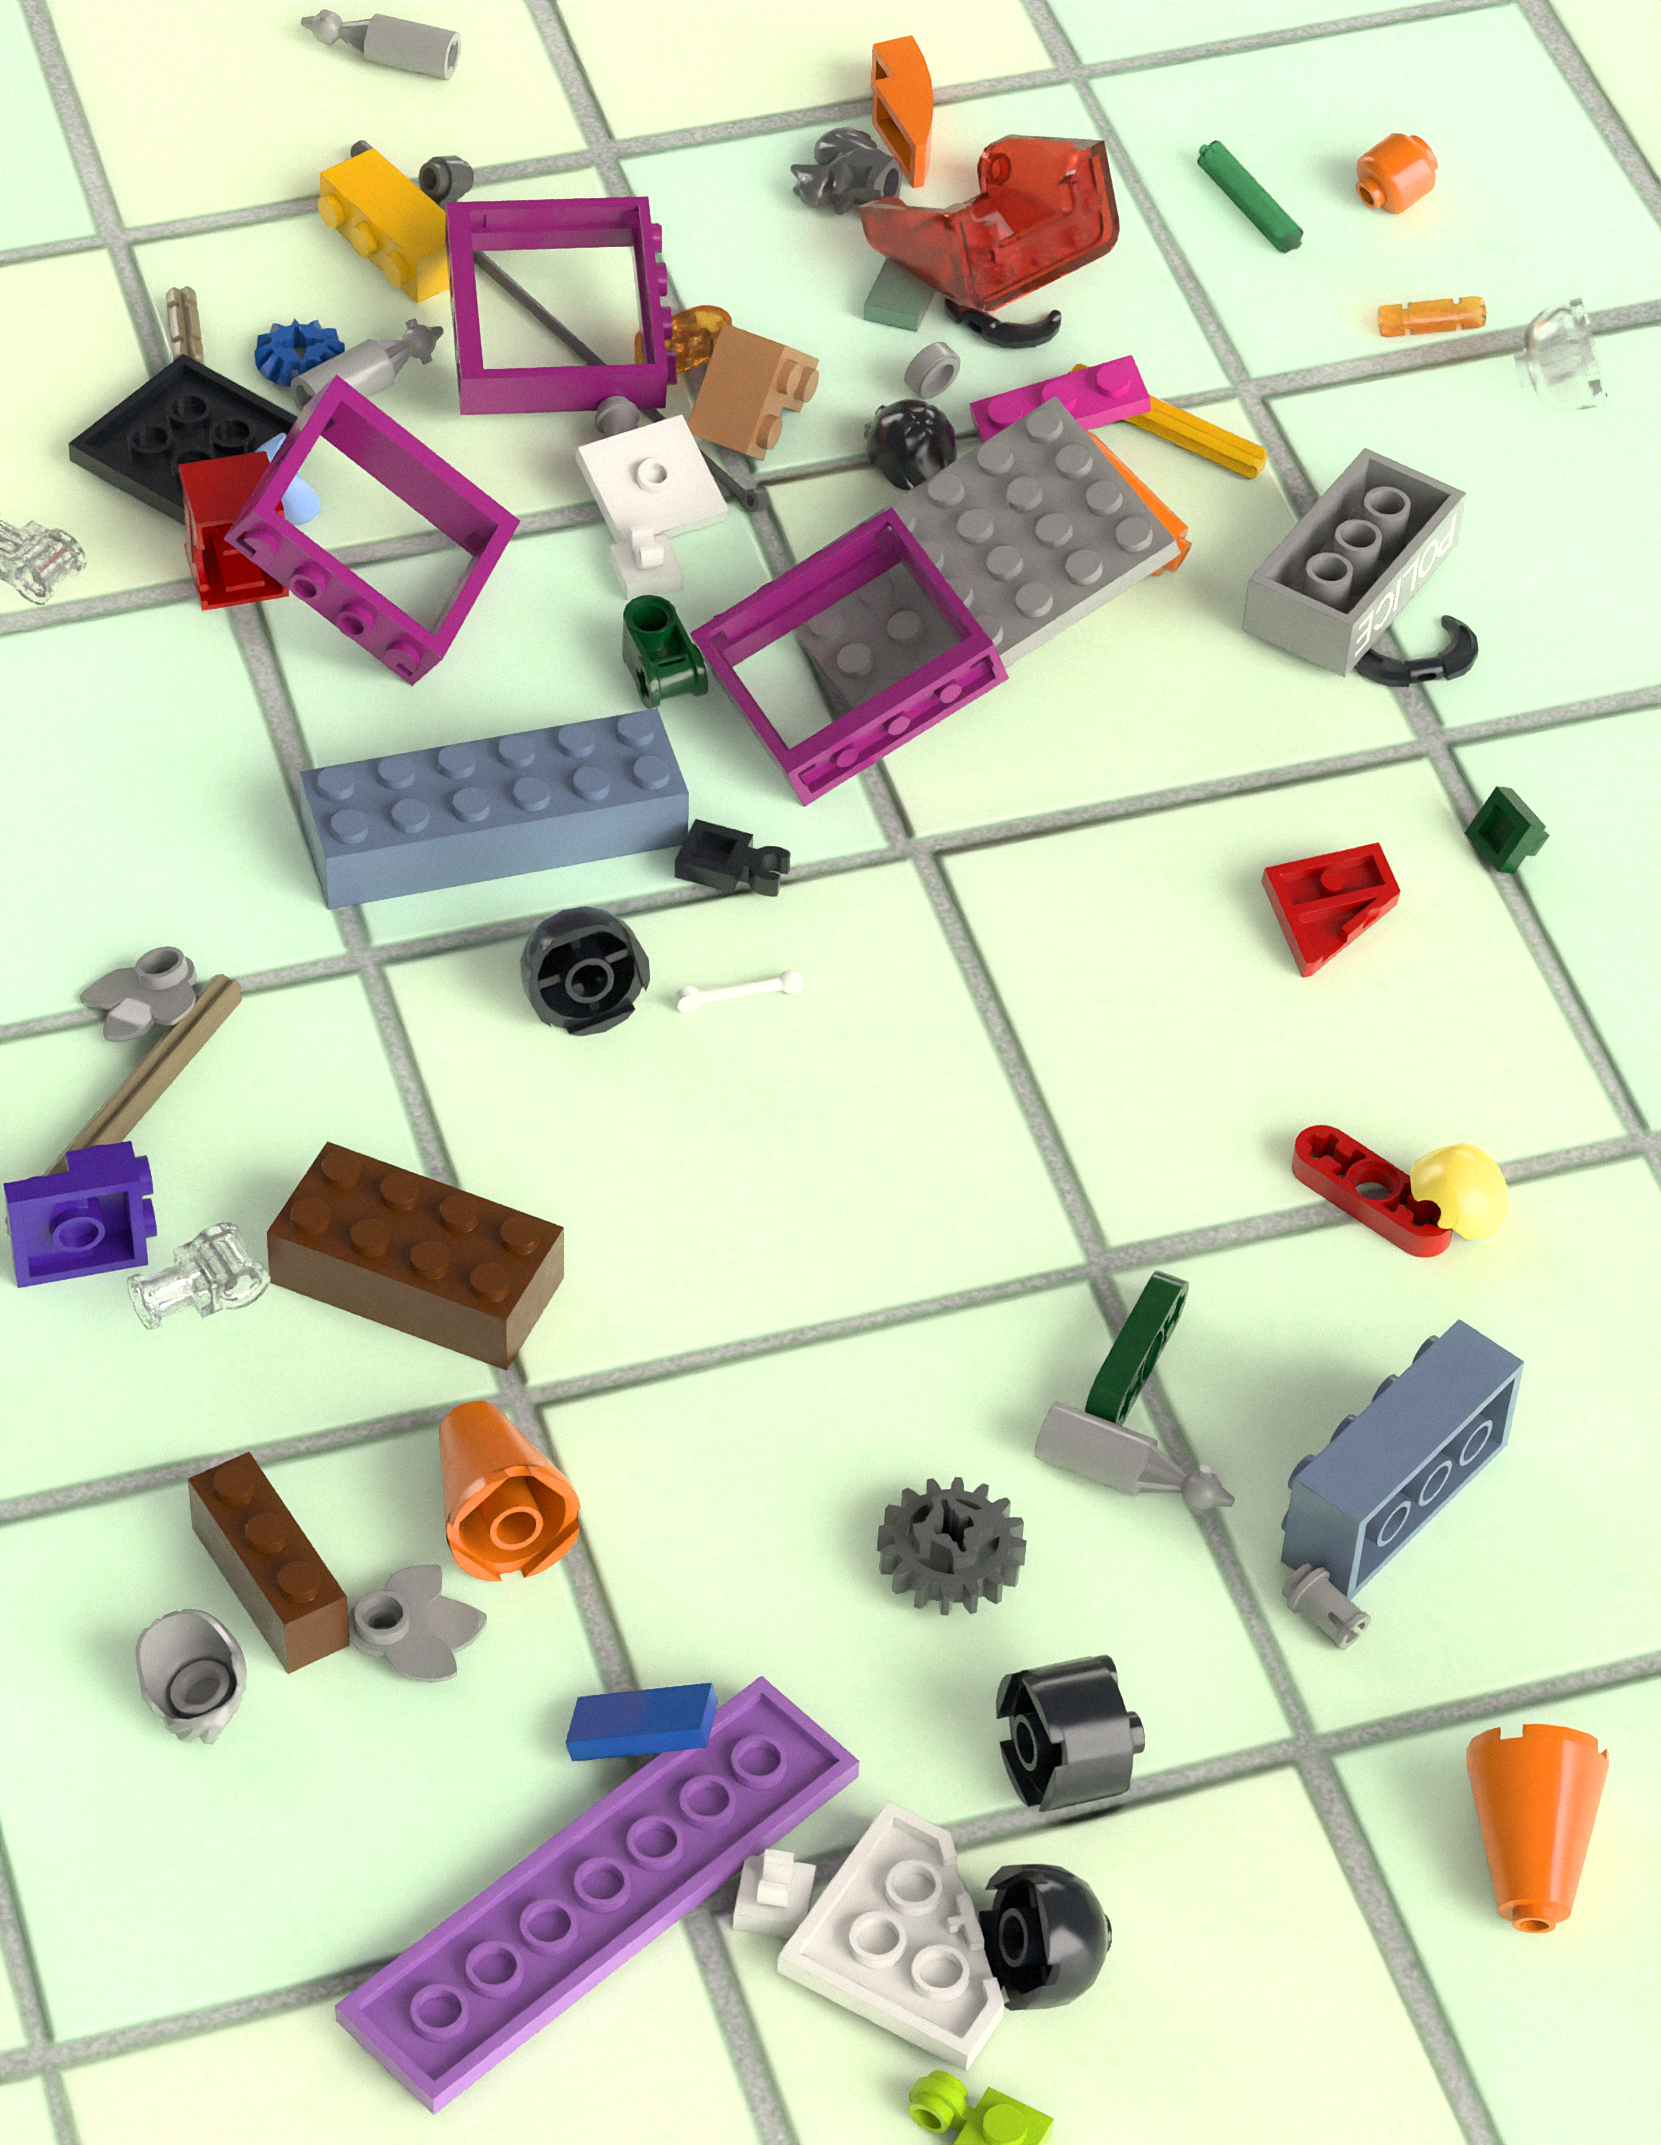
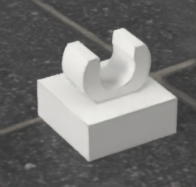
M653 523L630 527L629 542L610 545V564L626 601L643 595H661L683 590V572L666 534L655 536Z
M766 1848L764 1857L750 1855L744 1860L733 1914V1930L790 1939L810 1911L816 1881V1865L794 1862V1853Z

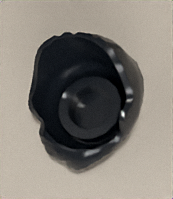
M905 399L887 407L881 405L875 412L876 416L873 421L866 423L864 426V437L867 440L866 449L871 463L878 466L896 488L912 490L957 460L955 430L944 412L925 401Z

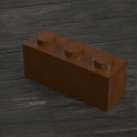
M244 1453L188 1478L193 1531L287 1674L350 1646L346 1594L251 1453Z

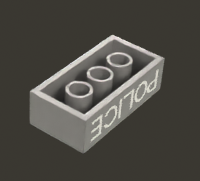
M1364 448L1249 578L1242 630L1345 678L1458 545L1467 493Z

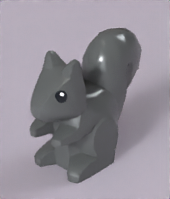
M850 127L833 129L818 139L814 147V157L819 165L793 164L790 167L791 173L798 180V184L793 187L794 193L800 195L804 204L813 208L825 207L834 202L836 204V214L843 215L856 203L868 207L871 218L874 221L880 222L899 200L902 171L896 159L877 149L876 143L871 140L869 134Z

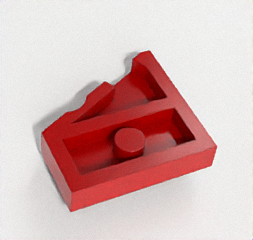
M1379 842L1266 867L1261 880L1302 978L1312 976L1397 905L1401 893Z

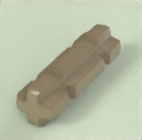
M185 286L182 289L172 287L166 293L173 361L182 354H185L204 365L196 292L189 286Z

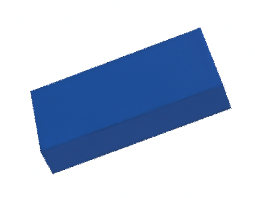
M711 1682L578 1697L565 1741L571 1760L585 1761L707 1747L718 1704L713 1684Z

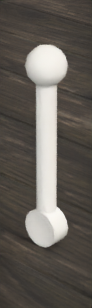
M787 970L779 978L698 991L696 987L687 986L676 992L675 1001L678 1009L681 1012L687 1013L695 1011L702 1003L777 990L794 994L802 988L803 977L796 970Z

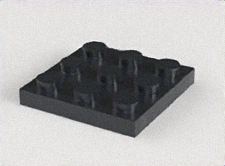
M182 354L68 443L70 461L185 526L183 489L178 465L254 453L265 442L283 432L288 435L298 417L187 355Z

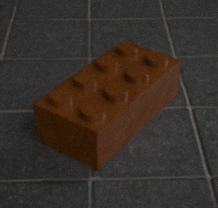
M328 1141L266 1232L270 1283L506 1371L564 1279L563 1226Z

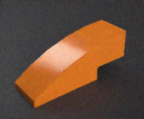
M913 35L873 44L871 88L873 90L872 125L914 189L924 186L929 169L934 98L931 76L924 55Z

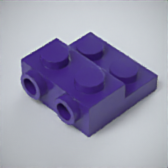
M131 1141L95 1145L85 1149L65 1152L66 1173L34 1176L26 1180L3 1183L13 1268L18 1288L148 1265L146 1238L157 1237V1225L151 1198L142 1199V1196L154 1194L153 1182L147 1155L135 1157Z

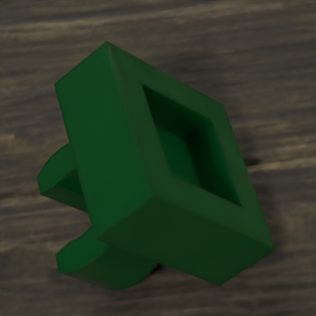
M1499 786L1495 787L1464 832L1498 872L1512 874L1516 872L1527 855L1536 856L1550 836L1544 831L1546 825L1512 788Z

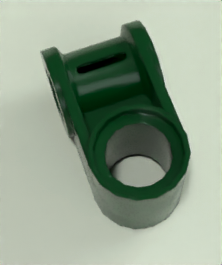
M643 595L632 599L625 606L623 612L622 657L636 683L644 706L650 710L659 707L660 701L687 693H692L695 697L707 694L708 677L704 660L697 646L690 640L676 613L675 607L670 601L655 595Z

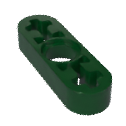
M1159 1270L1152 1274L1093 1382L1086 1402L1085 1412L1120 1426L1124 1424L1181 1317L1189 1291L1188 1281Z

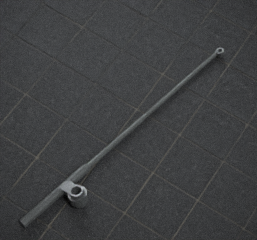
M360 140L352 146L350 155L353 158L373 147L365 140ZM456 155L432 157L427 163L422 165L419 171L421 190L445 212L446 202H457L458 199L471 190L474 182V174L470 164ZM473 251L474 263L588 365H607L483 251ZM639 409L653 423L666 420L656 409ZM700 450L711 474L743 502L746 511L758 512L764 511L767 508L769 499L764 489L744 490Z

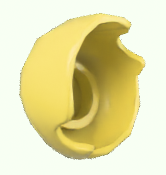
M1460 1143L1441 1147L1418 1158L1410 1170L1411 1191L1414 1199L1417 1201L1430 1200L1437 1203L1441 1210V1216L1437 1223L1440 1228H1452L1467 1240L1479 1239L1496 1232L1505 1219L1509 1209L1508 1187L1495 1161L1476 1145Z

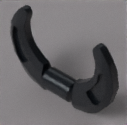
M992 271L966 273L955 278L946 288L944 301L946 314L956 324L963 323L966 327L985 337L986 342L1003 348H1033L1049 342L1059 332L1062 318L1059 310H1052L1048 317L1037 323L1018 324L1011 322L1001 323L999 319L978 308L974 293L980 287L995 281V273Z
M1444 615L1441 618V626L1451 636V643L1438 653L1437 656L1408 660L1403 664L1400 659L1378 654L1370 648L1354 668L1364 677L1389 687H1409L1410 684L1440 680L1443 676L1449 681L1463 676L1471 670L1479 652L1477 636L1461 620Z

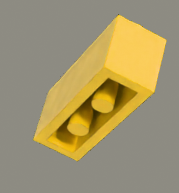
M372 148L319 173L321 198L318 199V210L323 221L328 227L335 228L351 242L361 257H367L375 264L394 287H400L417 304L449 289L445 246L446 212L375 148Z

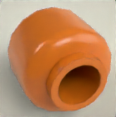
M1391 133L1358 159L1356 172L1359 181L1356 183V191L1369 208L1376 210L1378 207H1381L1389 213L1401 214L1435 187V171L1438 169L1436 156L1429 145L1419 136Z

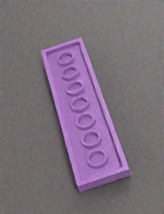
M761 1675L716 1710L707 1747L662 1752L336 2004V2022L435 2115L743 1869L745 1859L751 1855L760 1856L765 1852V1848L769 1849L859 1777L860 1761Z

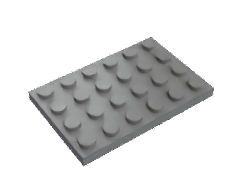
M1056 396L819 550H824L856 530L864 522L867 523L893 507L994 643L1005 669L1181 554L1174 537ZM806 558L805 560H803L802 562H800V563L797 564L796 566L800 565L801 563H803L804 561H806L808 558ZM901 562L791 630L851 711L960 643Z

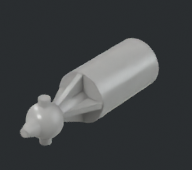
M327 9L321 10L316 16L302 17L301 25L312 31L317 40L326 44H333L340 38L363 55L366 61L447 80L451 79L459 62L461 36L457 31L378 13L374 14L371 19L342 22L338 14Z
M416 318L405 322L408 329L405 331L402 340L368 339L293 378L291 381V393L297 408L302 412L307 402L336 374L366 398L382 391L394 383V379L410 356L421 359L423 365L433 361L431 353L435 349L437 340L444 334L443 328L441 326L427 327L418 324Z
M1056 1401L1051 1406L1039 1431L1034 1451L1035 1458L1134 1497L1139 1493L1180 1492L1184 1501L1191 1507L1190 1511L1194 1515H1202L1204 1510L1211 1509L1214 1506L1232 1507L1235 1501V1497L1222 1487L1218 1477L1213 1474L1211 1466L1202 1465L1200 1470L1187 1474L1157 1448L1158 1441L1156 1439L1059 1401Z

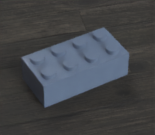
M1460 1319L1440 1338L1432 1335L1426 1339L1418 1349L1410 1367L1399 1377L1395 1374L1388 1376L1378 1387L1371 1404L1358 1417L1350 1414L1344 1418L1334 1431L1330 1444L1316 1457L1312 1454L1305 1456L1293 1470L1288 1481V1488L1292 1490L1289 1509L1281 1524L1282 1530L1285 1531L1281 1561L1295 1571L1307 1563H1310L1315 1569L1324 1567L1330 1573L1328 1581L1351 1601L1508 1445L1524 1361Z

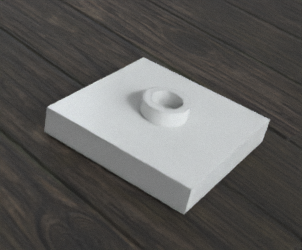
M682 414L577 447L575 459L616 544L629 542L630 527L653 523L655 536L666 534L669 539L727 519L729 513L727 504Z

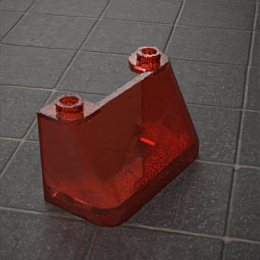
M1009 134L984 148L977 165L981 194L963 203H956L945 209L907 206L901 199L894 196H881L859 206L864 234L867 242L873 249L962 309L979 313L994 312L1105 256L1114 248L1120 232L1119 215L1105 141L1094 139Z

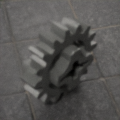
M955 1477L951 1483V1489L941 1490L934 1478L927 1479L926 1494L921 1496L907 1487L902 1490L901 1507L888 1504L885 1508L884 1525L878 1528L877 1551L880 1552V1573L893 1574L892 1591L896 1595L910 1589L915 1591L914 1607L918 1609L924 1607L931 1599L939 1601L941 1615L948 1616L953 1603L961 1602L970 1614L977 1613L978 1598L982 1596L997 1605L1002 1601L1003 1585L1016 1587L1019 1582L1020 1566L1025 1564L1027 1540L1023 1539L1024 1521L1022 1517H1010L1011 1501L1005 1497L993 1503L988 1500L989 1485L985 1483L978 1486L973 1493L964 1491L962 1477Z

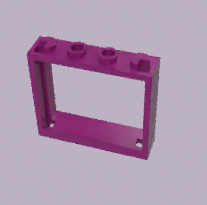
M648 196L446 202L445 246L460 415L597 411L599 404L612 396H623L634 403L638 409H662L666 407L667 385L677 384V356L675 350L666 351L665 341L672 340V312L670 306H661L660 297L667 296V268L665 262L656 263L655 253H662V225L651 223ZM631 247L643 364L505 369L483 368L473 251Z
M336 374L307 402L227 532L224 540L290 590L294 596L304 601L331 622L344 635L350 637L381 661L389 670H392L413 686L443 660L518 527L520 520ZM320 435L472 555L469 564L430 632L275 511V508ZM244 531L248 532L246 536L242 535Z
M893 507L867 523L864 522L856 530L824 550L814 553L800 565L776 580L761 586L752 595L723 613L713 616L712 620L690 633L707 668L804 807L1009 679L994 643ZM901 562L960 643L789 750L732 667Z

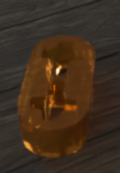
M700 305L672 316V340L665 341L666 351H676V375L710 361L723 323L732 326V318L727 311L714 305ZM640 330L635 335L634 364H643Z

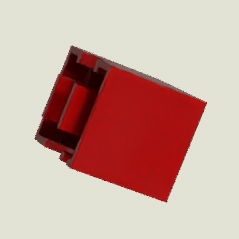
M266 451L178 465L183 489L186 543H184V548L202 611L289 597V590L224 540L227 532L270 464ZM280 500L275 511L285 518L284 507ZM244 531L242 535L246 536L248 532Z

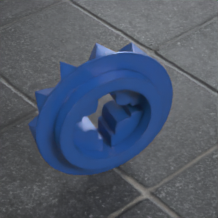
M294 317L291 325L283 326L273 323L270 333L258 335L257 347L254 351L255 365L260 374L267 380L281 386L291 387L293 378L345 352V343L339 341L336 329H322L318 319L306 325L299 324ZM304 347L306 352L304 353V359L299 360L298 354H295L293 348Z

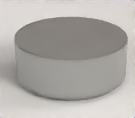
M932 343L922 349L910 362L905 372L904 381L920 398H933L943 393L956 379L960 371V357L946 343Z

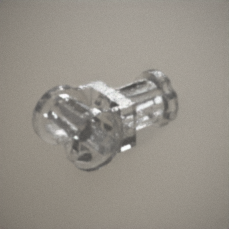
M0 512V580L12 585L29 602L36 605H44L54 596V588L67 577H77L86 569L87 559L85 552L75 538L66 531L58 528L49 530L33 520L20 529L5 521Z
M221 1222L211 1225L201 1231L193 1241L173 1249L174 1265L146 1277H143L141 1274H135L127 1278L126 1285L129 1297L138 1318L147 1330H155L161 1327L162 1319L193 1306L200 1316L205 1318L223 1309L237 1310L244 1308L264 1294L269 1286L271 1276L266 1266L258 1260H253L244 1248L245 1238L237 1225L232 1222Z

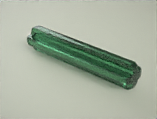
M1214 140L1209 145L1203 144L1198 150L1200 156L1197 164L1280 253L1287 254L1292 249H1299L1303 244L1301 238L1304 234V230L1221 141Z

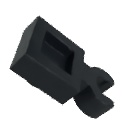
M695 819L675 859L674 878L730 893L734 892L738 881L748 883L751 889L760 895L777 897L780 892V874L769 871L788 875L791 853L778 846L753 848V834Z

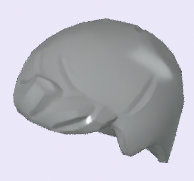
M176 1610L164 1615L162 1619L154 1620L150 1627L145 1628L138 1638L135 1650L142 1698L149 1709L163 1720L166 1729L170 1733H175L179 1740L191 1742L200 1737L203 1743L213 1745L241 1705L247 1681L245 1658L235 1637L217 1618L202 1610Z

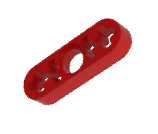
M1315 1125L1299 1133L1295 1140L1292 1171L1302 1184L1412 1256L1422 1258L1434 1257L1443 1253L1449 1247L1453 1229H1444L1438 1226L1437 1223L1441 1216V1210L1437 1203L1430 1200L1417 1201L1414 1199L1411 1191V1180L1408 1174L1335 1127ZM1367 1182L1378 1183L1384 1186L1390 1194L1382 1199H1369L1358 1193L1356 1187Z

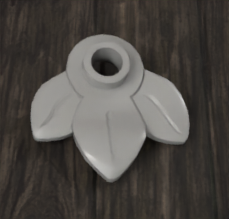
M171 946L159 947L142 955L136 962L135 967L116 969L88 987L79 997L81 1003L109 1010L103 1027L105 1040L110 1042L133 1040L147 1033L156 1022L162 1025H174L189 1014L196 1001V995L192 986L197 979V972L192 960L185 957L180 949Z
M417 1565L397 1571L390 1576L383 1590L369 1592L359 1599L348 1616L349 1639L362 1653L374 1657H385L395 1672L403 1677L427 1683L443 1682L456 1677L457 1664L453 1653L465 1649L479 1637L487 1624L486 1613L466 1603L441 1596L442 1571L439 1565ZM377 1626H389V1627H391V1628H389V1629H383V1630L374 1629V1628L377 1627Z

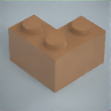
M723 323L687 423L691 434L764 460L767 450H772L780 437L782 419L779 416L782 408L785 407L800 413L804 402L807 403L812 399L819 382V371L816 368L820 359L787 345Z

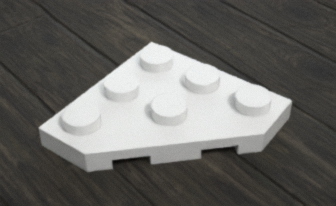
M888 1800L778 1955L777 1972L967 2072L1003 2018L1004 2000L997 1978L992 1976L984 1951L985 1940L970 1893L965 1891L957 1866L958 1855L951 1833Z

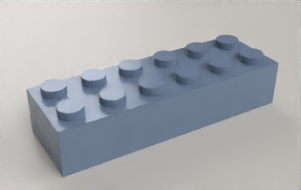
M658 708L299 771L302 825L328 910L681 846L688 835L689 792Z

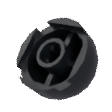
M587 906L562 909L545 918L529 936L520 959L523 989L538 1017L550 1027L551 1023L556 1027L566 1028L570 1035L587 1036L606 1032L627 1020L636 1010L633 1002L639 996L642 986L646 992L650 982L649 958L633 930L623 920L608 910Z
M1047 1864L1002 1866L989 1879L985 1889L997 1890L992 1910L979 1911L978 1921L985 1940L984 1951L992 1976L997 1978L1000 1990L1004 1986L1010 2000L1004 2006L1013 2011L1050 2009L1068 2005L1094 1985L1106 1960V1954L1112 1944L1110 1920L1104 1913L1101 1903L1089 1884L1065 1868Z

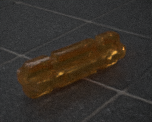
M1478 295L1459 297V303H1454L1453 298L1408 302V308H1402V303L1385 304L1378 308L1377 326L1381 336L1385 338L1403 337L1406 330H1410V335L1412 336L1456 331V325H1461V330L1481 329L1486 323L1487 310L1483 297Z

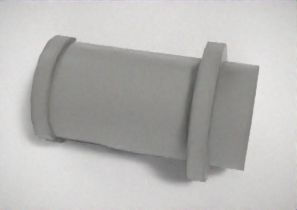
M612 396L599 404L595 415V426L600 433L605 435V438L637 429L640 413L636 405L627 398Z
M1310 1563L1304 1564L1290 1576L1282 1589V1594L1288 1599L1287 1608L1293 1613L1302 1611L1332 1638L1341 1650L1348 1648L1360 1637L1354 1631V1628L1358 1626L1361 1630L1365 1631L1371 1621V1617L1365 1611L1362 1612L1328 1581L1330 1573L1324 1567L1315 1569Z

